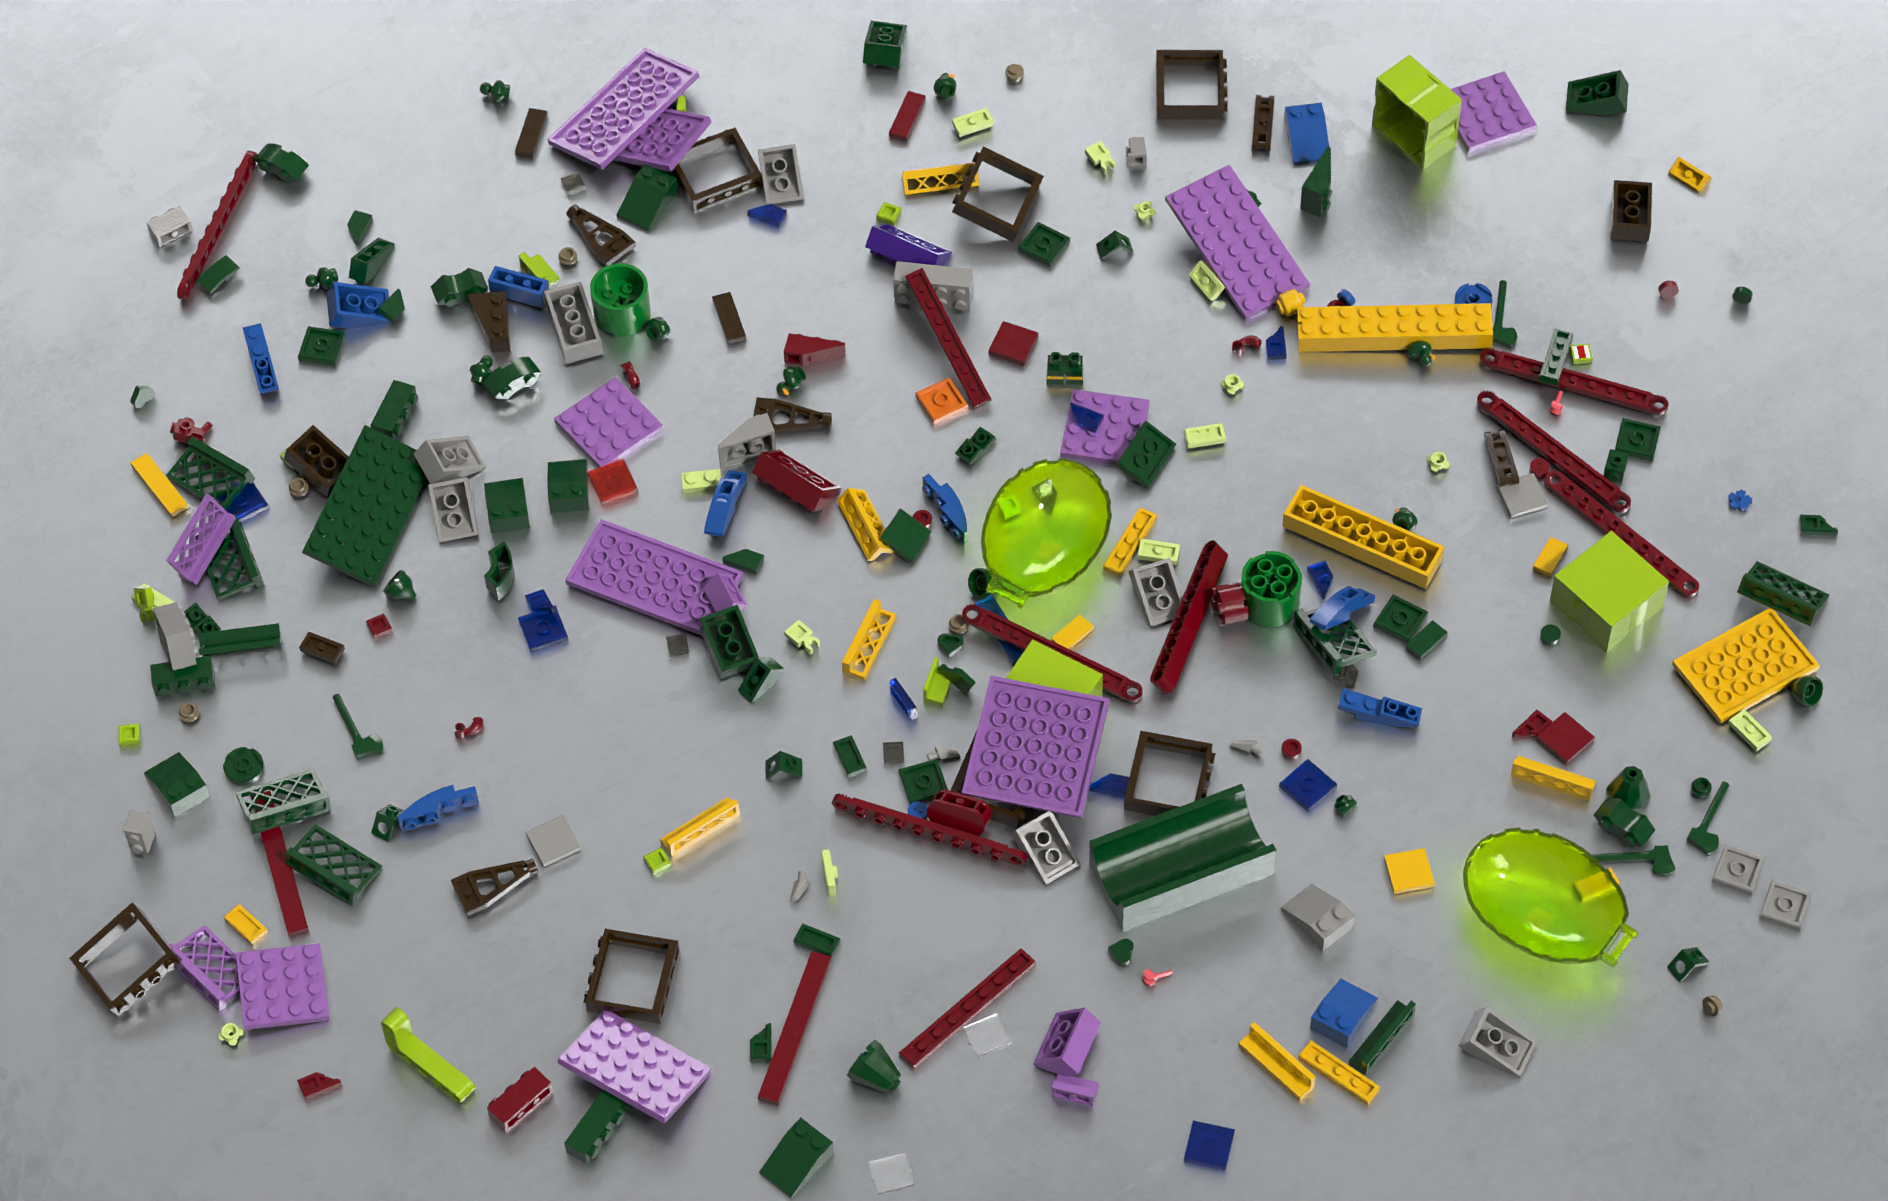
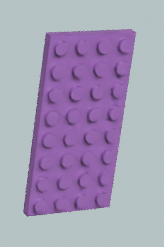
M644 48L556 130L547 141L549 145L603 170L700 77L699 73L694 69Z
M1230 164L1165 197L1166 203L1210 269L1224 284L1225 291L1245 320L1275 306L1279 294L1290 289H1295L1300 293L1310 287L1309 281Z
M600 519L565 582L566 585L702 635L698 626L700 618L716 612L704 591V586L717 573L731 575L738 587L744 575L742 571Z

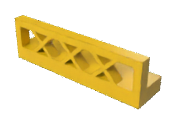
M975 163L901 171L904 194L959 188L961 184L957 183L959 180L963 181L962 176L967 172L969 166L973 167ZM978 171L974 178L975 182H972L971 186H979ZM947 174H953L958 178L953 185H948L943 181ZM929 176H934L939 180L935 187H929L924 183ZM915 178L920 182L916 189L908 190L907 179Z
M847 488L837 499V502L868 561H874L882 552L893 554L895 551L888 546H884L878 540L885 527L866 491Z
M874 599L842 661L843 673L862 680L866 679L897 617L895 613L882 609L881 601ZM880 615L890 618L888 623L880 625L878 622ZM879 631L881 637L872 641L870 638L871 633ZM871 647L873 653L864 657L862 650ZM863 663L865 669L862 673L853 670L854 666Z
M1517 756V759L1513 762L1512 777L1586 801L1591 799L1596 785L1595 780L1522 756Z
M729 797L723 799L661 838L660 843L669 855L674 857L740 815L738 801L736 799L731 801Z
M1253 1022L1250 1025L1249 1034L1239 1042L1238 1046L1298 1101H1301L1315 1088L1316 1076L1257 1023Z

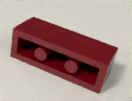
M534 1066L530 1071H525L515 1084H510L500 1097L494 1098L487 1107L489 1117L507 1133L553 1093L552 1082Z

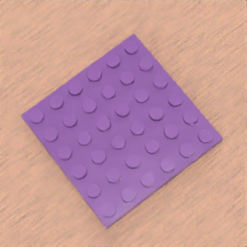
M990 676L962 794L1082 818L1110 699Z

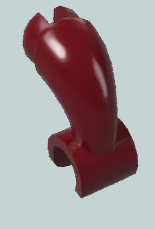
M1254 335L1245 336L1232 343V351L1235 348H1239L1238 355H1241L1244 345L1259 348L1262 340Z
M631 362L621 364L622 373L624 376L627 375L630 387L636 389V384L639 388L641 385L640 379L634 371Z
M479 716L474 717L471 726L465 728L463 723H457L455 729L461 731H455V737L462 739L465 735H473L481 731L483 728V718Z

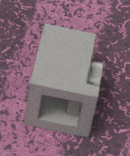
M1144 137L1129 138V146H1126L1128 168L1146 166L1147 154Z

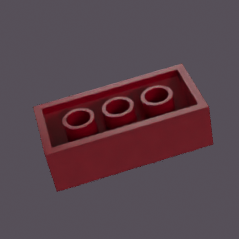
M780 449L761 452L752 471L753 474L758 476V480L771 484L774 490L781 493L784 492L790 500L800 502L810 512L823 510L841 490L840 486Z

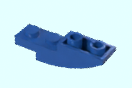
M262 324L243 327L260 395L279 390Z
M728 470L725 478L721 477L708 511L704 534L724 536L736 511L735 503L747 481V473Z
M930 474L922 477V490L926 496H930L934 500L935 505L940 509L939 518L941 523L951 529L956 539H960L966 544L967 522L959 498L948 483L940 486Z
M1347 586L1322 604L1310 618V623L1316 625L1319 629L1328 630L1349 620L1351 612L1374 603L1375 595L1360 588L1355 589Z
M1345 688L1340 692L1337 706L1339 710L1355 714L1354 719L1393 727H1418L1422 712L1420 707L1385 696L1380 700Z
M449 785L423 796L398 816L401 831L412 830L417 826L434 824L436 821L441 820L440 813L452 812L454 809L471 807L479 803L475 786L455 791L454 786Z

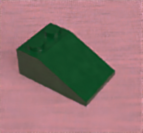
M871 20L864 42L863 63H867L870 66L883 65L887 68H899L907 25Z
M1618 70L1569 81L1566 111L1604 116L1627 112L1629 84L1622 71Z
M1328 146L1302 185L1300 209L1320 218L1324 211L1327 212L1331 205V201H1329L1332 194L1330 189L1331 147Z
M644 164L635 176L616 216L649 232L677 195V178Z
M587 459L548 462L547 485L550 513L590 510Z
M523 478L484 483L491 534L530 528Z
M180 752L144 772V775L174 817L210 797L206 783Z
M800 1117L786 1132L759 1171V1174L792 1199L834 1154L833 1142Z

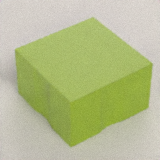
M1408 55L1376 78L1372 126L1396 144L1418 166L1425 169L1456 147L1462 99L1411 55Z
M1610 531L1554 575L1550 602L1570 620L1580 625L1592 640L1608 652L1627 637L1632 629L1647 621L1664 607L1669 581L1614 532Z
M1034 640L1030 642L1006 677V679L1102 697L1103 674Z

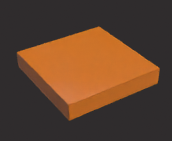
M950 377L915 393V397L933 424L968 409V404Z

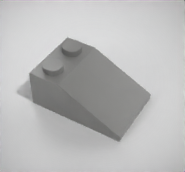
M796 144L758 149L766 204L772 205L804 200Z
M767 413L749 418L718 445L721 470L756 460L761 452L776 450L775 430Z
M469 436L425 440L414 453L430 484L460 479L486 468Z
M465 477L428 485L439 543L477 536L478 529L469 479Z
M1167 558L1128 571L1134 591L1150 627L1174 620L1183 596L1171 559Z
M1050 811L1044 812L1010 832L1019 849L1022 850L1021 852L1024 851L1028 855L1027 860L1045 885L1081 865L1053 813Z
M1310 884L1281 907V910L1322 951L1354 928L1355 915L1340 900L1314 884Z
M1487 1006L1475 1011L1458 1046L1473 1057L1520 1077L1538 1041Z

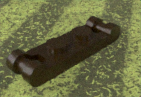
M1256 95L1252 150L1260 148L1270 151L1275 96L1261 97L1262 95ZM1258 138L1266 139V141H1258Z
M1504 429L1498 430L1496 433L1484 432L1485 443L1488 446L1499 487L1506 486L1509 483L1513 485L1519 484V475Z

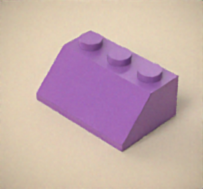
M1085 1007L1057 1012L1033 1065L1062 1076L1078 1074L1082 1069L1086 1055L1090 1051L1093 1039L1098 1033L1097 1030L1101 1022Z

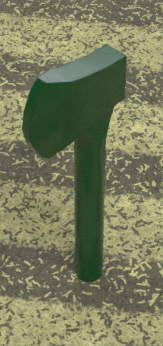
M1501 280L1499 282L1492 342L1512 347L1518 337L1514 328H1503L1507 281Z
M340 694L333 695L332 698L353 738L354 744L351 746L356 758L382 753V739L374 733L363 739Z
M1724 781L1721 783L1702 822L1697 828H1692L1686 840L1707 855L1713 853L1719 845L1718 835L1708 833L1707 829L1729 788V784Z
M1668 845L1654 846L1653 850L1645 852L1591 854V862L1654 861L1652 871L1659 875H1668L1676 870Z

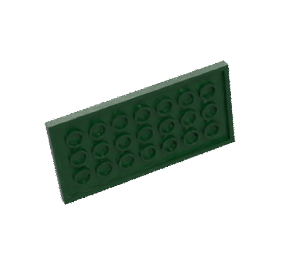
M364 425L302 553L374 587L427 478L414 456L416 449Z

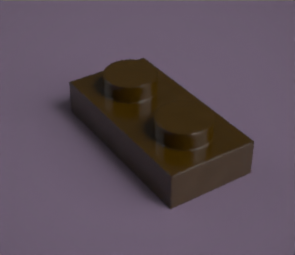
M312 632L307 633L299 646L301 652L335 665L345 650L343 644Z

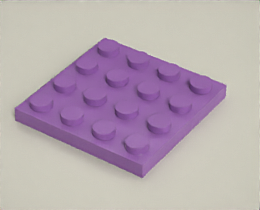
M1505 71L1451 89L1462 99L1458 135L1468 152L1534 131L1537 128V124Z
M666 109L613 160L641 166L645 164L652 168L672 171L712 123L711 119L708 116Z
M616 377L554 418L555 423L601 471H604L664 430L661 422Z
M1073 389L1060 457L1116 464L1143 422L1147 420L1150 400Z
M320 943L236 952L244 1030L329 1021Z

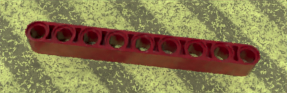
M1214 540L1207 542L1200 553L1150 676V682L1163 694H1169L1176 687L1212 598L1211 588L1216 587L1228 558V553Z

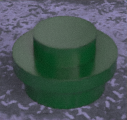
M1699 777L1692 782L1691 791L1695 796L1706 797L1711 793L1712 785L1708 779Z

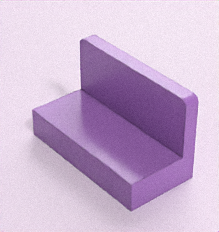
M717 573L704 586V591L716 612L738 605L739 610H743L747 606L733 577L729 574Z
M1057 1074V1078L1053 1081L1052 1097L1093 1107L1099 1083L1074 1076Z

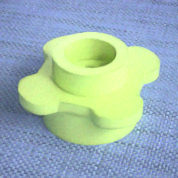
M1150 201L1134 205L1138 218L1147 220L1155 215L1156 210L1152 208Z
M1230 374L1225 380L1221 381V386L1225 387L1229 394H1235V391L1244 388V383L1240 382L1239 376Z
M1435 452L1427 457V462L1431 464L1432 471L1437 472L1440 469L1449 468V462L1446 461L1447 458L1444 453Z
M227 1023L223 1026L218 1038L220 1041H226L229 1045L234 1046L244 1031L233 1023Z

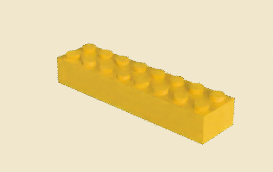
M1300 485L1283 514L1282 527L1424 589L1429 585L1443 560L1445 546L1303 485Z

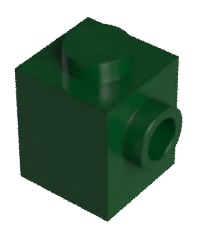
M1610 449L1603 476L1611 482L1622 483L1629 453Z

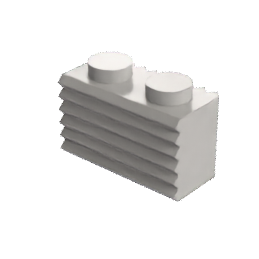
M181 206L171 208L165 214L159 217H152L150 221L146 222L150 234L159 247L193 231L191 221Z
M130 810L124 825L125 828H123L129 848L135 854H148L156 833L148 812Z

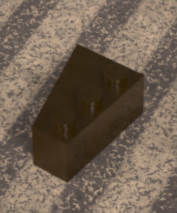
M506 291L468 294L470 309L483 332L491 353L511 351Z

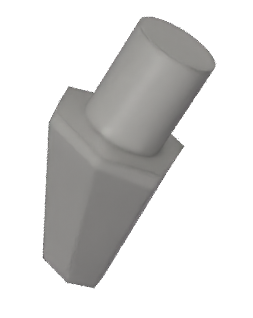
M1234 740L1230 744L1231 747L1248 753L1252 751L1257 756H1260L1263 752V749L1256 745V740Z
M935 747V751L926 754L929 761L937 758L940 761L960 758L956 750Z
M805 871L798 872V880L794 882L790 897L791 903L798 901L810 884L806 879Z

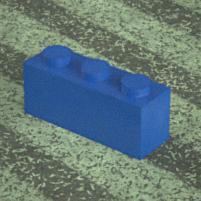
M494 266L488 279L490 292L506 291L507 299L544 308L546 304L544 291L550 290L548 280Z

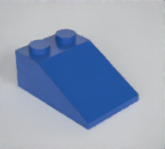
M1322 102L1285 107L1284 124L1293 164L1318 162L1327 146L1329 147Z
M333 282L326 294L329 326L355 328L391 322L378 313L379 308L389 298L388 289Z
M1340 979L1323 998L1311 1016L1310 1029L1348 1048L1377 1002L1378 997Z

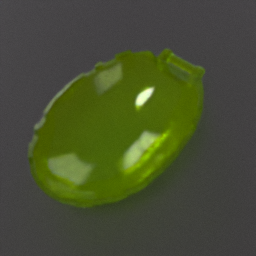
M1059 458L1058 461H1047V459L1033 462V465L1026 469L1018 470L1014 477L1009 478L1001 486L987 511L981 534L982 556L986 568L992 577L987 586V592H994L1018 604L1017 607L1022 609L1029 597L1042 596L1061 589L1075 581L1088 569L1106 541L1112 519L1111 500L1108 490L1104 489L1101 478L1094 471L1079 462Z
M1519 827L1504 829L1505 831L1494 835L1491 833L1473 847L1465 861L1463 870V886L1467 900L1481 922L1511 946L1547 961L1581 964L1600 959L1609 966L1615 967L1618 963L1617 959L1630 941L1638 936V932L1626 924L1629 911L1626 897L1620 885L1612 877V873L1598 862L1597 858L1576 843L1554 833L1551 835L1540 832V829L1521 830ZM1623 932L1625 935L1610 955L1607 954L1620 933Z

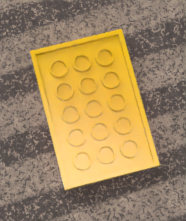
M1771 608L1673 660L1672 663L1673 667L1720 724L1736 716L1742 710H1746L1783 690L1798 678L1808 676L1819 670L1820 667L1818 662Z

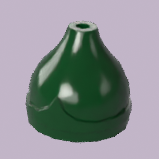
M976 568L971 571L968 577L969 590L977 598H985L993 594L1001 583V579L993 571L986 568Z
M402 569L392 577L383 590L392 599L412 601L416 597L411 577Z
M1802 676L1790 683L1789 689L1793 692V696L1798 702L1804 706L1811 707L1820 701L1823 694V683L1816 676Z

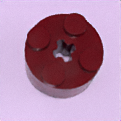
M1240 582L1211 588L1214 599L1211 600L1213 611L1218 613L1217 621L1219 626L1248 620V607L1244 603L1246 597Z

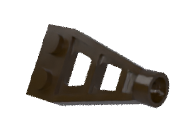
M572 205L567 210V217L574 222L594 256L605 266L611 265L636 246L635 241L623 230L580 208L578 205ZM589 221L598 225L591 232H588L584 227ZM602 232L613 236L611 240L602 246L595 239Z
M756 398L753 417L767 413L775 434L831 428L832 413L815 411L773 398ZM780 410L789 413L790 420L782 424L773 423L775 412ZM796 414L809 416V422L802 424L794 423Z
M530 858L526 861L522 860L469 871L451 879V884L467 916H470L489 907L522 881L539 872L533 858ZM512 871L515 875L514 879L506 884H501L498 875ZM483 879H493L496 884L495 889L487 895L480 894L476 883Z

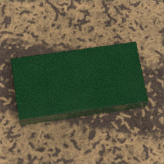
M1432 620L1406 644L1405 648L1421 660L1447 636L1448 632Z
M852 735L833 742V747L848 778L867 771V767Z
M802 923L793 941L796 945L816 953L831 956L832 958L840 943V938Z

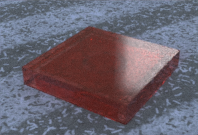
M624 459L587 472L601 505L638 493L636 483Z

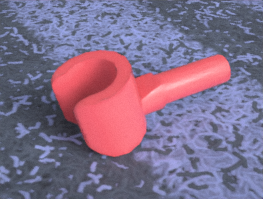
M1558 391L1556 399L1551 403L1550 412L1559 415L1563 409V405L1559 403L1563 394L1562 391Z
M1151 969L1143 972L1144 976L1142 979L1147 985H1152L1157 979L1173 975L1172 970L1154 974Z

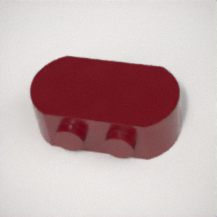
M945 789L936 793L927 808V816L930 821L977 836L984 832L992 818L991 809L984 800Z

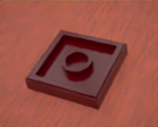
M1003 321L988 350V354L1025 365L1039 337V333Z
M1564 712L1537 735L1536 740L1567 765L1594 741L1595 736Z

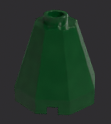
M1635 766L1625 767L1613 778L1606 788L1607 798L1622 799L1628 807L1637 813L1644 809V806L1648 804L1651 797L1642 770Z
M874 1040L865 1048L868 1051L861 1053L849 1069L847 1076L857 1083L888 1093L890 1090L894 1092L901 1083L899 1080L901 1074L882 1044Z

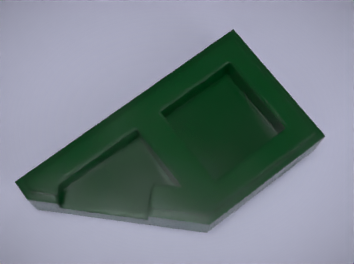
M354 210L347 226L356 245H359L373 218L371 214Z
M399 288L378 310V313L392 323L405 309Z
M1800 514V535H1838V529L1830 526L1821 515Z
M743 549L723 556L722 561L723 563L756 574L764 560V555Z
M942 664L937 669L964 695L976 683L960 668L954 667V669H951Z
M771 1023L765 1025V1028L759 1034L750 1039V1062H771Z

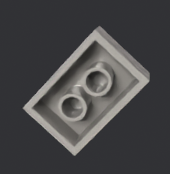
M177 602L153 608L160 643L173 671L196 665L195 657L198 656V651L193 643L195 637L188 618L185 617L183 608L179 609Z

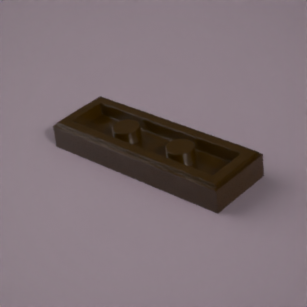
M529 108L515 149V155L534 157L548 116L546 110Z
M731 292L712 296V301L728 345L746 340V334Z

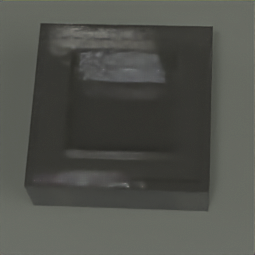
M578 172L561 178V183L568 196L586 190L585 184Z
M686 633L666 637L670 657L689 654Z
M903 741L883 742L884 764L904 763Z

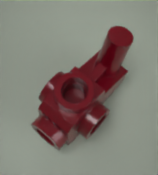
M185 417L184 419H178L177 423H172L170 433L173 434L174 440L188 443L192 436L204 442V435L213 425L207 421L201 428H197L194 426L195 422L193 419Z

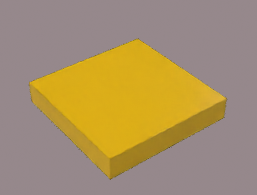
M1425 848L1384 855L1385 865L1394 894L1435 886Z

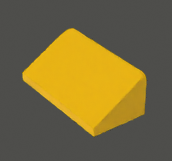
M1680 157L1677 158L1668 173L1698 192L1712 179L1708 174Z

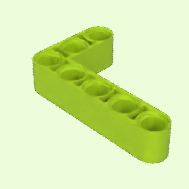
M395 1007L381 1021L388 1047L457 1103L461 1104L476 1089L474 1083L413 1035L410 1020L400 1008Z

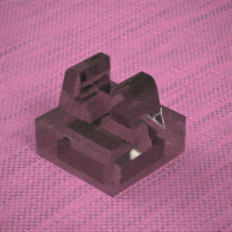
M1351 664L1342 667L1341 673L1338 676H1333V679L1337 684L1345 685L1347 689L1354 688L1359 671Z

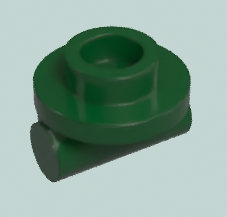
M1344 794L1336 799L1334 807L1338 815L1343 818L1357 805V802L1351 795Z

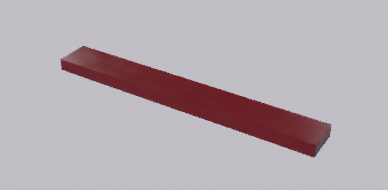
M920 268L906 275L907 282L973 408L975 409L991 401L986 387L924 269Z
M270 790L263 792L265 795H272ZM259 799L256 804L265 806L267 801ZM272 803L269 808L275 807L274 803ZM281 827L260 832L288 936L308 932L309 929L292 868L285 864L287 849Z
M1020 948L899 1052V1056L914 1070L1034 967L1036 961Z
M811 951L758 1094V1100L779 1105L830 966L831 956Z

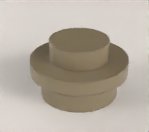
M1011 64L1006 68L1005 74L1010 81L1016 82L1023 77L1024 69L1018 64Z
M565 247L560 251L558 258L563 265H572L577 261L578 256L573 248Z
M295 478L289 484V492L293 496L300 497L308 492V483L302 478Z
M961 614L954 615L949 621L950 630L956 634L966 632L969 627L964 622Z
M185 703L179 709V717L184 722H193L199 716V709L193 703Z
M1714 995L1703 999L1704 1011L1711 1016H1717L1720 1010H1722L1720 999Z

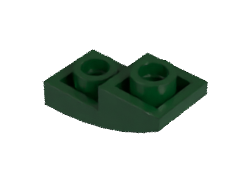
M225 255L208 268L197 281L213 294L225 280L228 282L240 267Z
M979 427L970 439L966 438L955 454L971 465L996 441V437L982 427Z
M194 603L184 611L190 627L198 636L200 632L222 630L210 615H206L197 603Z

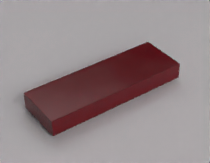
M911 91L907 92L889 130L890 137L907 141L926 100V95Z

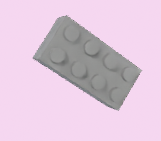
M896 262L893 278L895 303L920 306L905 276L923 268L944 308L970 310L973 295V269Z
M577 282L544 291L546 306L565 363L568 364L602 355L601 339L582 283Z

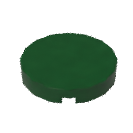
M240 747L227 754L223 770L226 778L231 783L248 785L261 777L264 772V761L257 750Z

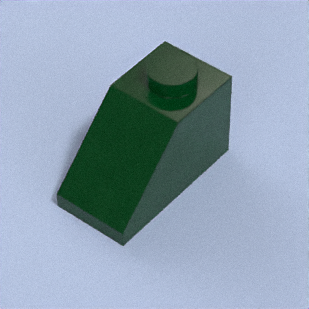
M771 656L757 658L738 691L751 702H754L775 685L784 668Z

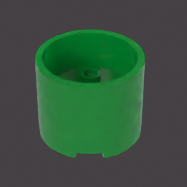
M616 263L605 266L593 276L590 283V293L594 320L601 331L604 330L614 334L615 337H627L640 332L651 317L648 283L643 272L635 266Z
M1266 551L1265 554L1254 558L1251 557L1245 563L1242 570L1241 586L1246 597L1244 603L1248 607V620L1256 625L1268 628L1279 627L1290 622L1294 618L1295 611L1299 610L1302 586V572L1294 562V559L1281 552Z

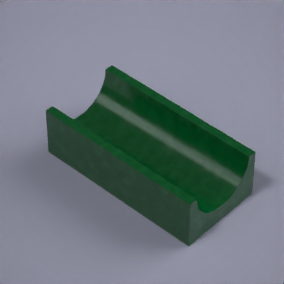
M1242 784L1090 840L1089 866L1122 932L1274 875L1277 850L1274 844L1266 846L1261 840L1248 810L1245 789Z

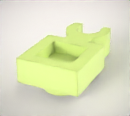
M1101 141L1085 149L1086 156L1095 166L1100 164L1103 173H1107L1106 165H1110L1113 169L1115 168V161L1111 159V153Z
M797 620L784 631L786 638L798 648L803 644L805 650L810 654L813 653L811 644H815L818 648L820 647L819 639L812 637L813 631L800 620Z

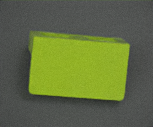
M525 252L518 255L520 267L527 275L548 280L549 286L559 281V276L540 254L531 258Z
M935 657L923 688V702L943 707L951 682L937 670L940 667L939 658Z

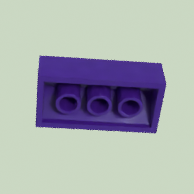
M887 223L872 226L865 245L872 254L878 256L882 254L887 257L888 261L894 263L899 261L944 266L952 254L947 249Z

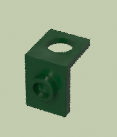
M1113 231L1096 244L1100 258L1103 260L1119 248L1131 254L1133 253L1129 238L1117 231Z
M779 751L765 761V776L769 779L779 771L800 778L802 777V759ZM773 761H775V767L771 771V764L773 763Z
M389 804L377 811L371 833L389 841L394 824L398 821V816L404 810ZM380 822L387 825V833L380 832L378 828Z
M1697 947L1682 949L1667 967L1679 981H1683L1694 967L1705 966L1710 962ZM1678 961H1682L1685 964V971L1683 973H1679L1676 969Z

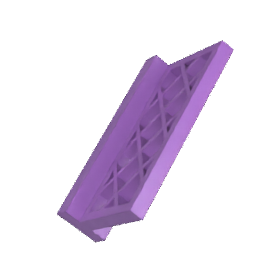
M205 494L166 560L179 573L178 576L181 579L195 585L198 584L236 517L228 513L211 495ZM209 516L208 523L205 524V519ZM199 533L198 540L195 541V536ZM186 550H189L188 556L185 557ZM179 554V561L175 562V559Z
M206 925L176 945L170 944L182 959L174 968L219 1012L226 1008L228 1001L240 994L239 981H237L236 955ZM204 933L209 937V942H197V938ZM185 946L193 947V954L183 953L180 949ZM196 947L208 948V954H195ZM211 948H220L223 954L210 955ZM194 960H207L206 967L196 966ZM209 961H222L221 968L209 967ZM224 961H233L236 964V969L224 968ZM208 972L220 973L219 980L209 979L207 977ZM223 973L235 974L234 981L222 980ZM221 985L234 986L233 990L227 995L221 990Z

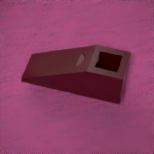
M791 333L788 334L783 351L784 363L800 366L846 355L845 342Z

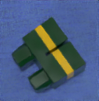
M1052 352L1051 355H1048L1046 384H1064L1065 374L1066 385H1083V356H1080L1078 352H1071L1069 355Z

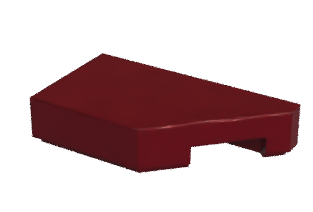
M1536 710L1512 732V737L1537 738V735L1548 727L1552 720L1539 710Z
M319 1072L297 1080L305 1101L342 1086L340 1079H333Z

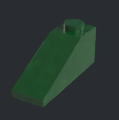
M381 238L375 239L351 257L348 278L355 280L357 283L366 284L375 277L393 250L395 243Z

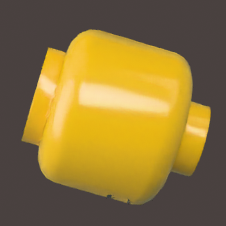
M1295 289L1279 294L1276 301L1280 314H1284L1287 317L1297 314V307H1304L1303 304L1306 303L1302 292L1298 293Z

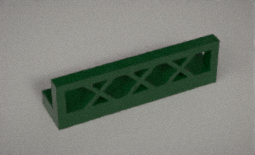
M279 622L198 633L200 655L275 646L282 643Z
M1397 1000L1350 1058L1349 1065L1366 1076L1413 1018L1416 1003L1411 1000L1406 1006Z

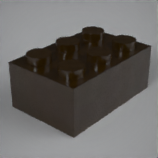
M1614 180L1611 202L1610 239L1649 242L1652 214V183Z
M312 425L286 449L284 460L324 496L328 497L349 456L318 428Z

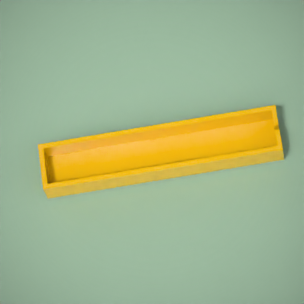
M1491 303L1297 307L1298 352L1407 350L1408 346L1415 341H1426L1431 345L1432 349L1492 348Z

